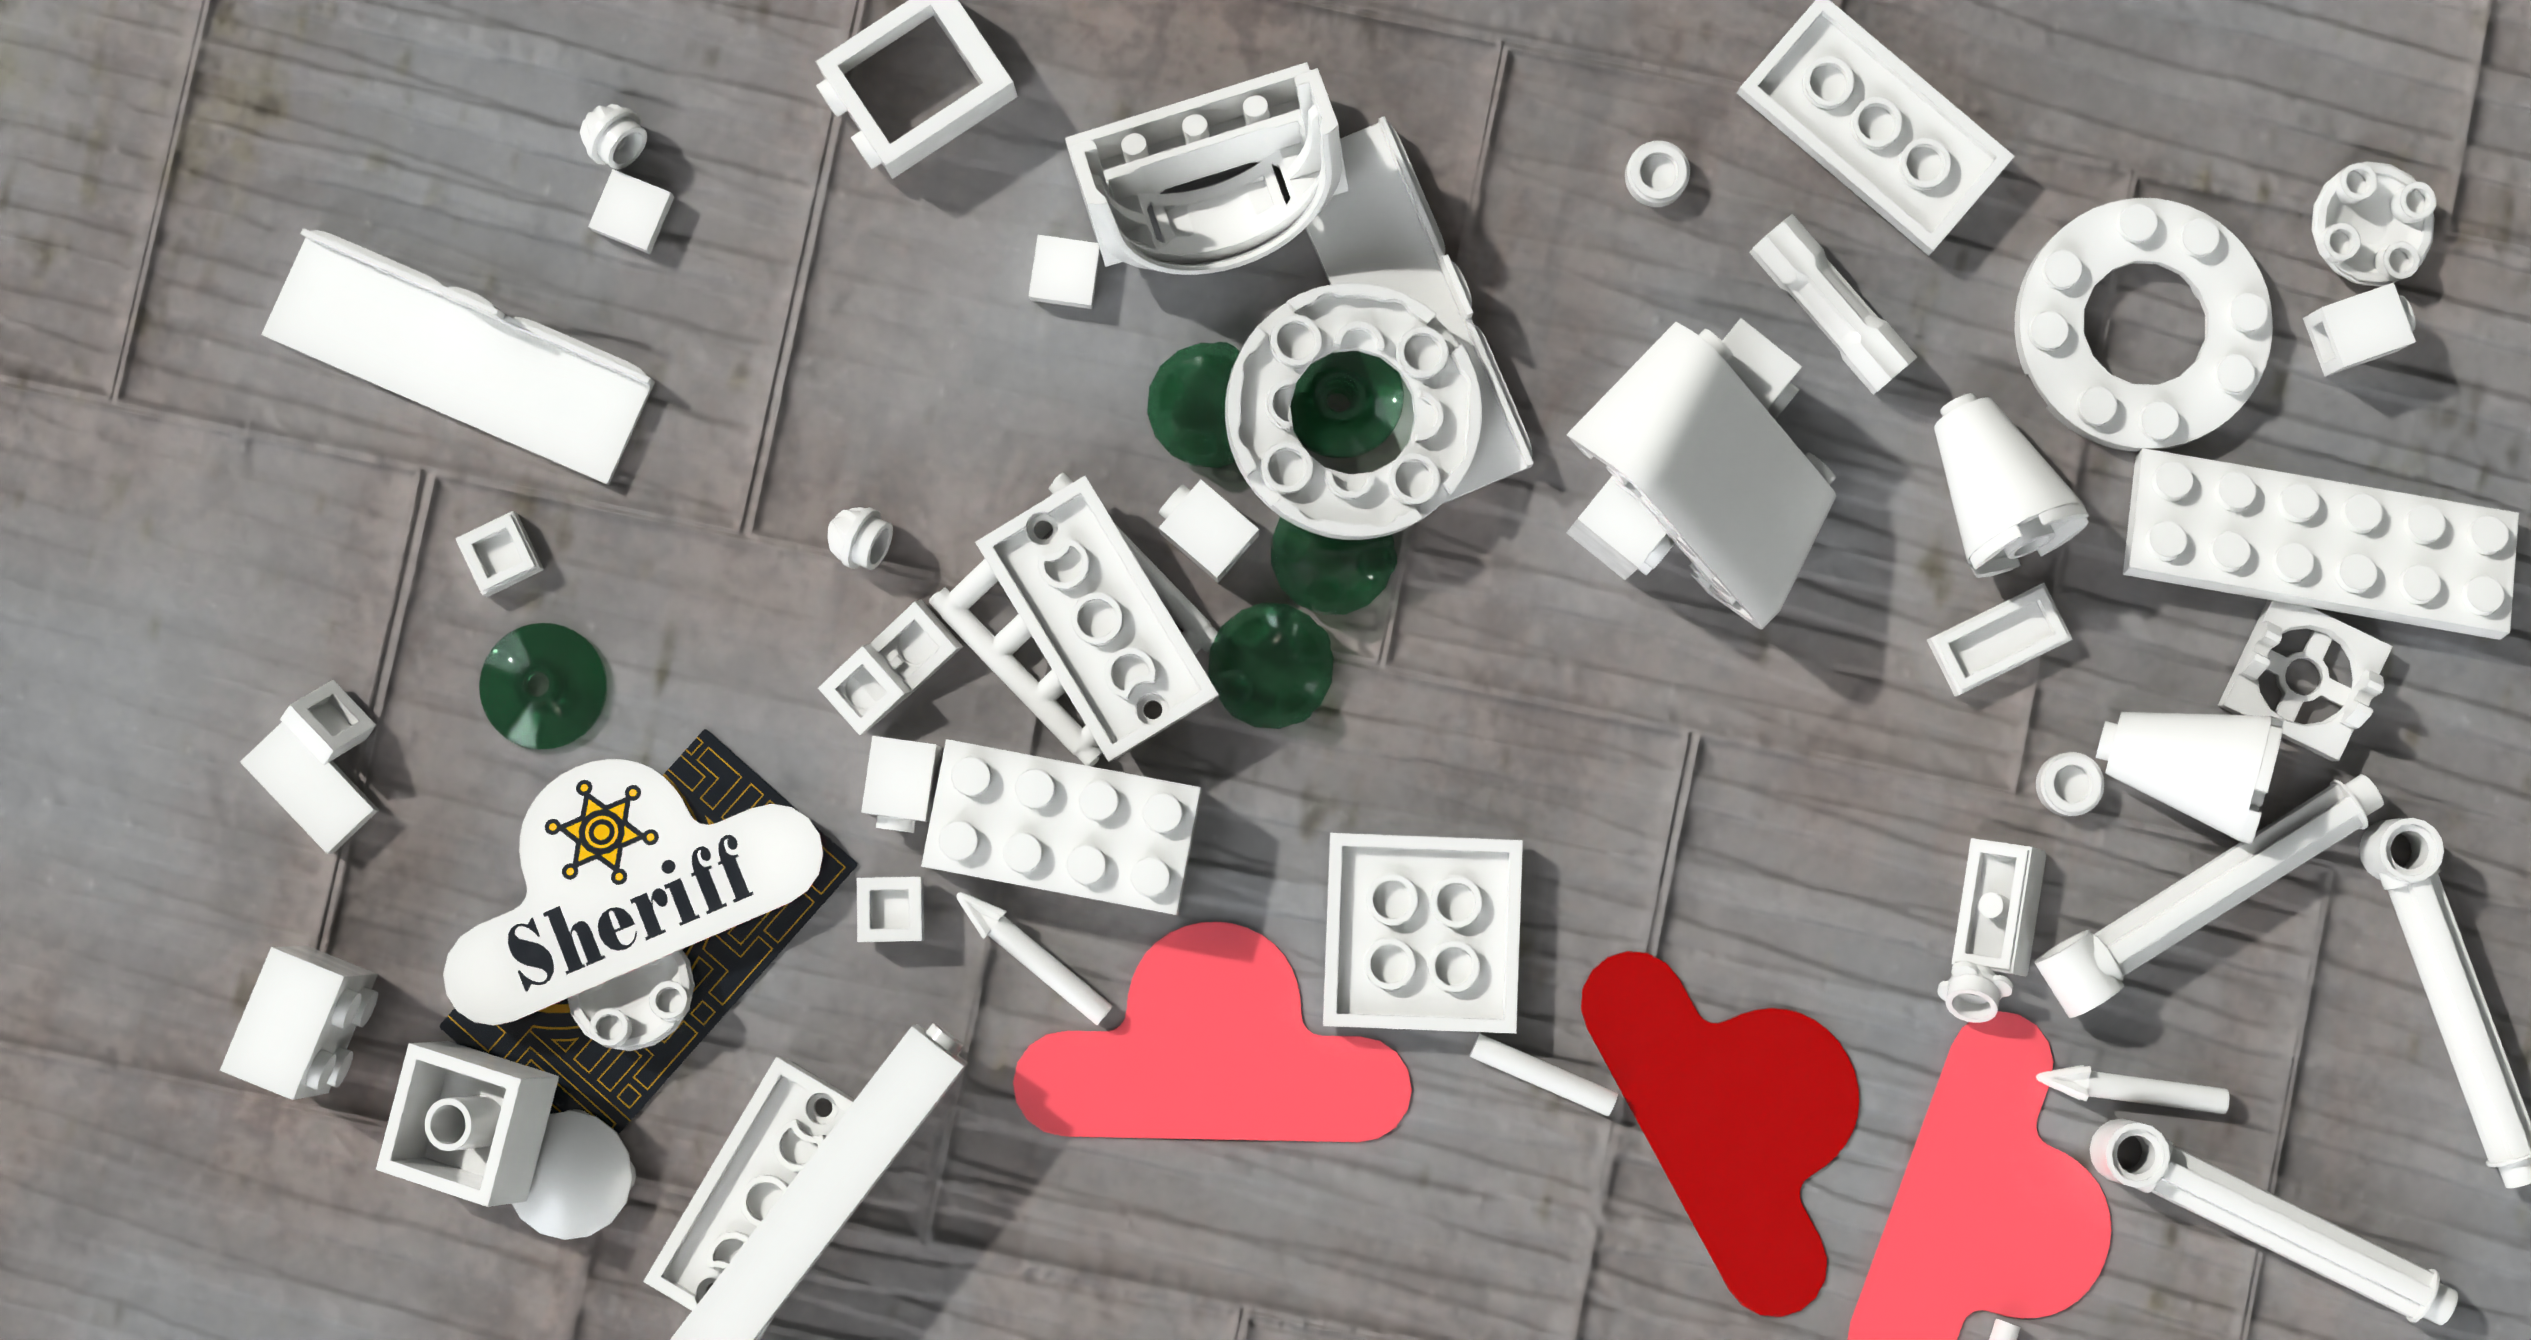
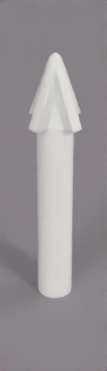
M957 893V900L983 939L988 935L1095 1025L1102 1021L1113 1005L1004 916L1007 912L1006 910L968 894Z
M2084 1065L2042 1072L2036 1076L2039 1082L2083 1101H2087L2088 1097L2218 1114H2226L2229 1107V1091L2225 1088L2091 1071V1066L2084 1067Z

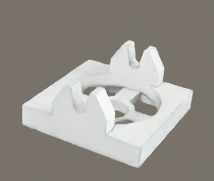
M2267 600L2220 699L2218 707L2235 715L2273 716L2284 719L2282 738L2332 762L2339 761L2353 730L2360 728L2372 715L2373 709L2369 705L2371 700L2382 693L2384 689L2383 676L2379 674L2393 646L2312 607ZM2299 629L2312 630L2303 652L2292 653L2285 657L2271 650L2280 643L2282 634L2287 631ZM2332 639L2340 644L2350 661L2352 689L2329 677L2328 667L2323 658ZM2296 659L2309 660L2319 672L2318 686L2308 695L2296 694L2286 683L2285 674L2287 667ZM2265 670L2275 675L2277 687L2282 693L2275 712L2270 709L2260 693L2258 678ZM2318 697H2322L2342 707L2337 713L2322 722L2310 724L2294 722L2302 703L2313 701Z

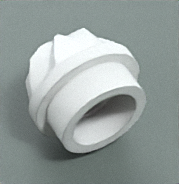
M610 104L607 107L599 105L593 112H588L580 129V135L587 149L588 156L597 164H608L613 169H622L634 162L643 151L647 142V132L640 126L639 116L631 109L615 104Z
M870 507L842 510L829 524L827 537L829 548L842 561L844 566L851 569L862 566L873 570L881 563L889 549L893 536V526L891 523L881 519L879 511Z

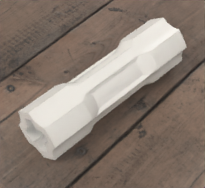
M1793 214L1762 238L1749 252L1781 289L1790 293L1840 351L1842 360L1873 395L1917 358L1916 354L1888 322L1877 317L1829 262L1824 249Z

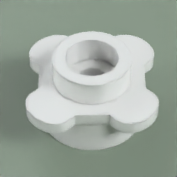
M1960 961L1952 966L1951 978L1948 981L1940 982L1937 991L1940 998L1946 1001V1007L1949 1012L1955 1017L1967 1022L1982 1023L1995 1017L1998 1012L2000 999L2012 994L2013 984L2010 979L2003 975H1996L1986 966L1968 961Z

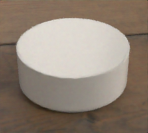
M1651 141L1641 145L1630 157L1625 170V182L1630 194L1638 202L1650 207H1663L1676 201L1684 192L1690 178V166L1687 157L1681 149L1666 141Z
M2077 752L2062 753L2049 758L2041 766L2036 777V791L2041 803L2049 811L2060 816H2078L2091 811L2099 803L2104 792V777L2100 767L2090 757Z

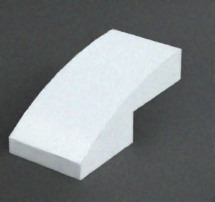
M923 600L913 602L870 644L863 645L818 689L859 735H863L928 680L963 646Z

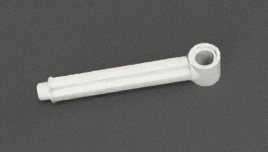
M2360 774L2346 784L2334 779L2330 782L2328 788L2257 831L2252 844L2238 843L2095 934L2089 930L2075 934L2042 954L2034 963L2068 1017L2074 1018L2082 1015L2122 990L2124 987L2122 981L2125 975L2358 829H2366L2368 827L2367 816L2384 805L2383 798L2374 783L2363 774Z
M2416 818L2380 820L2368 827L2363 834L2359 846L2360 859L2367 872L2376 879L2381 880L2384 890L2389 892L2488 1158L2486 1165L2488 1167H2498L2506 1188H2517L2531 1184V1121L2439 877L2441 872L2439 866L2442 863L2444 854L2442 838L2437 830L2424 820ZM2400 833L2408 839L2412 850L2409 861L2403 867L2395 863L2390 850L2392 841Z
M2116 1119L2100 1126L2092 1136L2089 1148L2091 1162L2097 1172L2108 1180L2134 1187L2145 1193L2152 1192L2406 1316L2411 1323L2425 1318L2438 1325H2443L2449 1320L2455 1310L2458 1292L2440 1283V1276L2437 1270H2428L2173 1146V1143L2164 1138L2162 1133L2153 1126L2126 1119ZM2129 1136H2135L2141 1144V1158L2136 1166L2129 1170H2124L2118 1162V1147L2124 1139Z

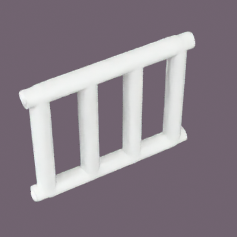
M1061 473L1054 479L1048 489L1055 494L1073 483V481L1065 473ZM1048 522L1039 523L1035 528L1037 538L1043 539L1053 529L1052 525ZM1116 525L1172 619L1183 630L1182 635L1194 655L1201 649L1207 653L1219 646L1223 641V637L1211 625V622ZM986 559L973 569L951 592L946 587L936 592L930 598L929 603L941 615V618L1073 755L1077 756L1084 765L1094 766L1103 752L1088 727L1085 725L1082 728L1056 701L1066 691L1054 671L1051 670L1038 682L1013 656L1032 637L1020 615L1018 614L994 636L969 610L998 582Z

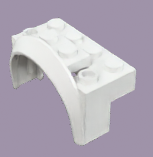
M1307 62L1065 138L1105 267L1125 262L1143 269L1181 275L1209 274L1237 268L1263 258L1290 242L1310 224L1332 196L1349 191L1340 142L1339 124L1318 68L1310 70ZM1248 163H1258L1235 177L1208 187L1186 192L1160 194L1174 186ZM1272 165L1280 167L1290 195L1287 204L1284 201ZM1150 203L1152 205V209L1163 242L1157 240L1147 211V208L1150 205Z

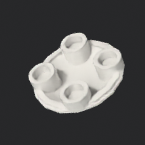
M2366 161L2349 165L2324 184L2313 205L2311 230L2318 252L2336 274L2355 284L2380 287L2411 277L2423 263L2433 243L2435 221L2433 211L2436 208V197L2429 185L2423 182H2416L2411 175L2391 164Z
M681 949L568 998L570 1014L586 1036L606 1048L634 1051L654 1046L676 1031L690 1009L694 990L690 960Z
M578 1109L549 1114L527 1202L512 1203L520 1219L540 1234L563 1240L588 1237L611 1224L625 1206L629 1191L635 1184V1167L630 1161L629 1152L618 1133L598 1117Z

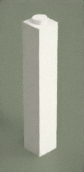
M932 1023L927 1031L919 1024L913 1025L670 1340H756L968 1065V1062L958 1055L964 1047L960 1041L936 1023Z

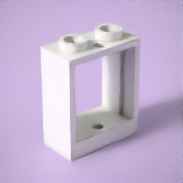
M908 0L816 61L825 80L816 85L822 97L837 118L848 112L860 130L851 137L853 143L871 169L882 163L892 179L1018 97L1013 80L959 0ZM934 16L980 85L890 144L844 74Z

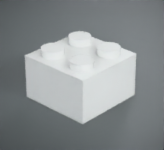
M309 946L271 947L220 1071L291 1100L327 1094L331 1086L339 1087L352 1063L353 1052L347 1050L355 1028L356 1026L363 1027L368 1022L375 1008L378 992L372 990L378 974Z
M450 1041L409 1043L376 1170L486 1207L527 1202L559 1076Z

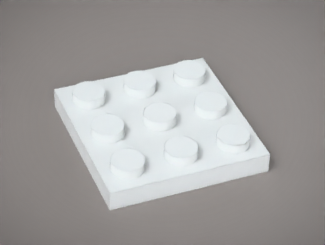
M1330 833L1323 1026L1516 1034L1523 840Z

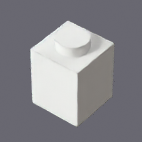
M2394 282L2321 307L2303 318L2324 377L2395 353L2416 342L2412 332L2416 326L2414 312L2408 300L2404 296L2398 295Z
M1201 479L1192 490H1189L1182 484L1159 511V514L1166 519L1159 527L1160 534L1217 583L1222 580L1259 537V529Z
M872 736L861 812L877 815L876 828L914 833L916 821L930 823L942 747L936 744Z

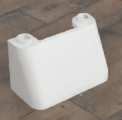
M1675 322L1568 432L1567 436L1586 457L1592 459L1594 456L1607 465V470L1613 475L1611 479L1620 488L1636 498L1692 561L1689 565L1693 569L1691 575L1708 594L1762 630L1781 611L1836 498V493L1830 486L1836 477L1815 455L1810 452L1806 455L1803 454L1727 363L1733 357V353L1721 339L1708 329H1704L1697 335L1692 330Z

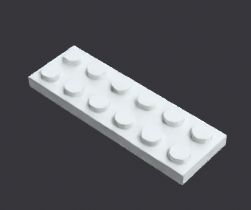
M2142 448L2135 456L2123 575L2501 640L2510 633L2519 513Z

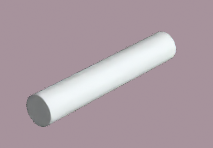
M1480 1033L1470 1053V1057L1608 1117L1618 1097L1617 1092Z

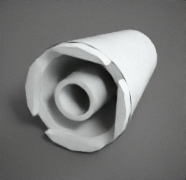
M1969 393L1955 398L1941 408L1942 418L1935 424L1934 430L1967 563L1977 578L1991 577L2016 569L2021 566L2018 560L2019 557L2036 550L2040 557L2072 539L2089 523L2087 517L2090 516L2085 509L2084 503L1991 398L1977 399L1974 393Z
M2121 712L2118 724L2105 721L2096 758L2108 761L2105 774L2238 841L2252 844L2262 814L2258 812L2259 806H2262L2271 782L2282 737L2284 719L2273 716Z

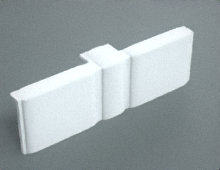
M1385 116L1381 117L1378 123L1340 138L1349 191L1332 196L1325 207L1306 227V230L1329 284L1367 283L1404 293L1436 313V318L1449 330L1459 345L1463 344L1476 372L1482 401L1480 438L1467 473L1454 492L1442 503L1444 504L1532 467L1534 464L1532 460V447L1491 348L1482 331L1473 323L1472 298L1467 282L1458 266L1451 261L1448 254L1445 255V245L1441 232L1397 132L1387 123ZM1359 352L1399 448L1402 451L1409 442L1415 420L1412 395L1399 372L1381 358Z
M305 228L302 229L300 234L306 238L264 327L262 336L607 485L610 484L655 383L644 371L626 360L535 321L521 317L511 318L506 316L495 305L474 292L451 286L447 288L424 273L336 235L319 230L309 231Z

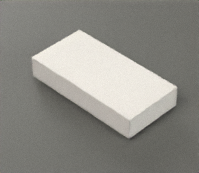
M2042 583L1927 639V642L1954 696H1958L2073 639L2045 583Z
M283 722L240 761L326 854H334L379 811L333 761L323 765Z

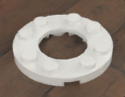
M2133 198L2110 202L2085 212L2065 225L2043 246L2029 266L2022 281L2016 303L2014 331L2016 348L2025 376L2029 375L2037 392L2048 405L2046 409L2063 425L2083 438L2113 449L2139 452L2142 448L2160 451L2187 444L2212 432L2240 410L2255 390L2265 370L2271 349L2273 317L2267 286L2261 271L2243 243L2230 230L2204 212L2188 205L2157 198ZM2132 263L2157 264L2179 274L2190 285L2193 294L2200 301L2205 313V340L2195 362L2179 377L2158 385L2132 384L2110 374L2093 356L2084 334V309L2094 286L2110 271Z
M1367 283L1330 284L1308 290L1287 300L1285 304L1264 319L1249 336L1238 354L1227 386L1225 400L1227 436L1232 454L1244 479L1254 493L1280 517L1299 528L1325 537L1343 540L1378 538L1394 534L1421 521L1436 510L1461 483L1474 458L1480 438L1482 423L1480 387L1475 369L1463 344H1458L1449 330L1436 318L1437 314L1426 305L1404 293L1380 285ZM1359 351L1381 358L1400 373L1412 395L1415 420L1409 442L1394 461L1374 472L1346 474L1325 468L1309 455L1293 430L1290 405L1296 383L1311 364L1331 353Z

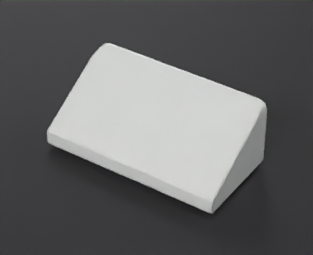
M1971 838L1952 958L1953 965L1960 961H1968L1986 966L1994 972L2024 977L2028 975L2046 861V852L2044 850L2030 846Z

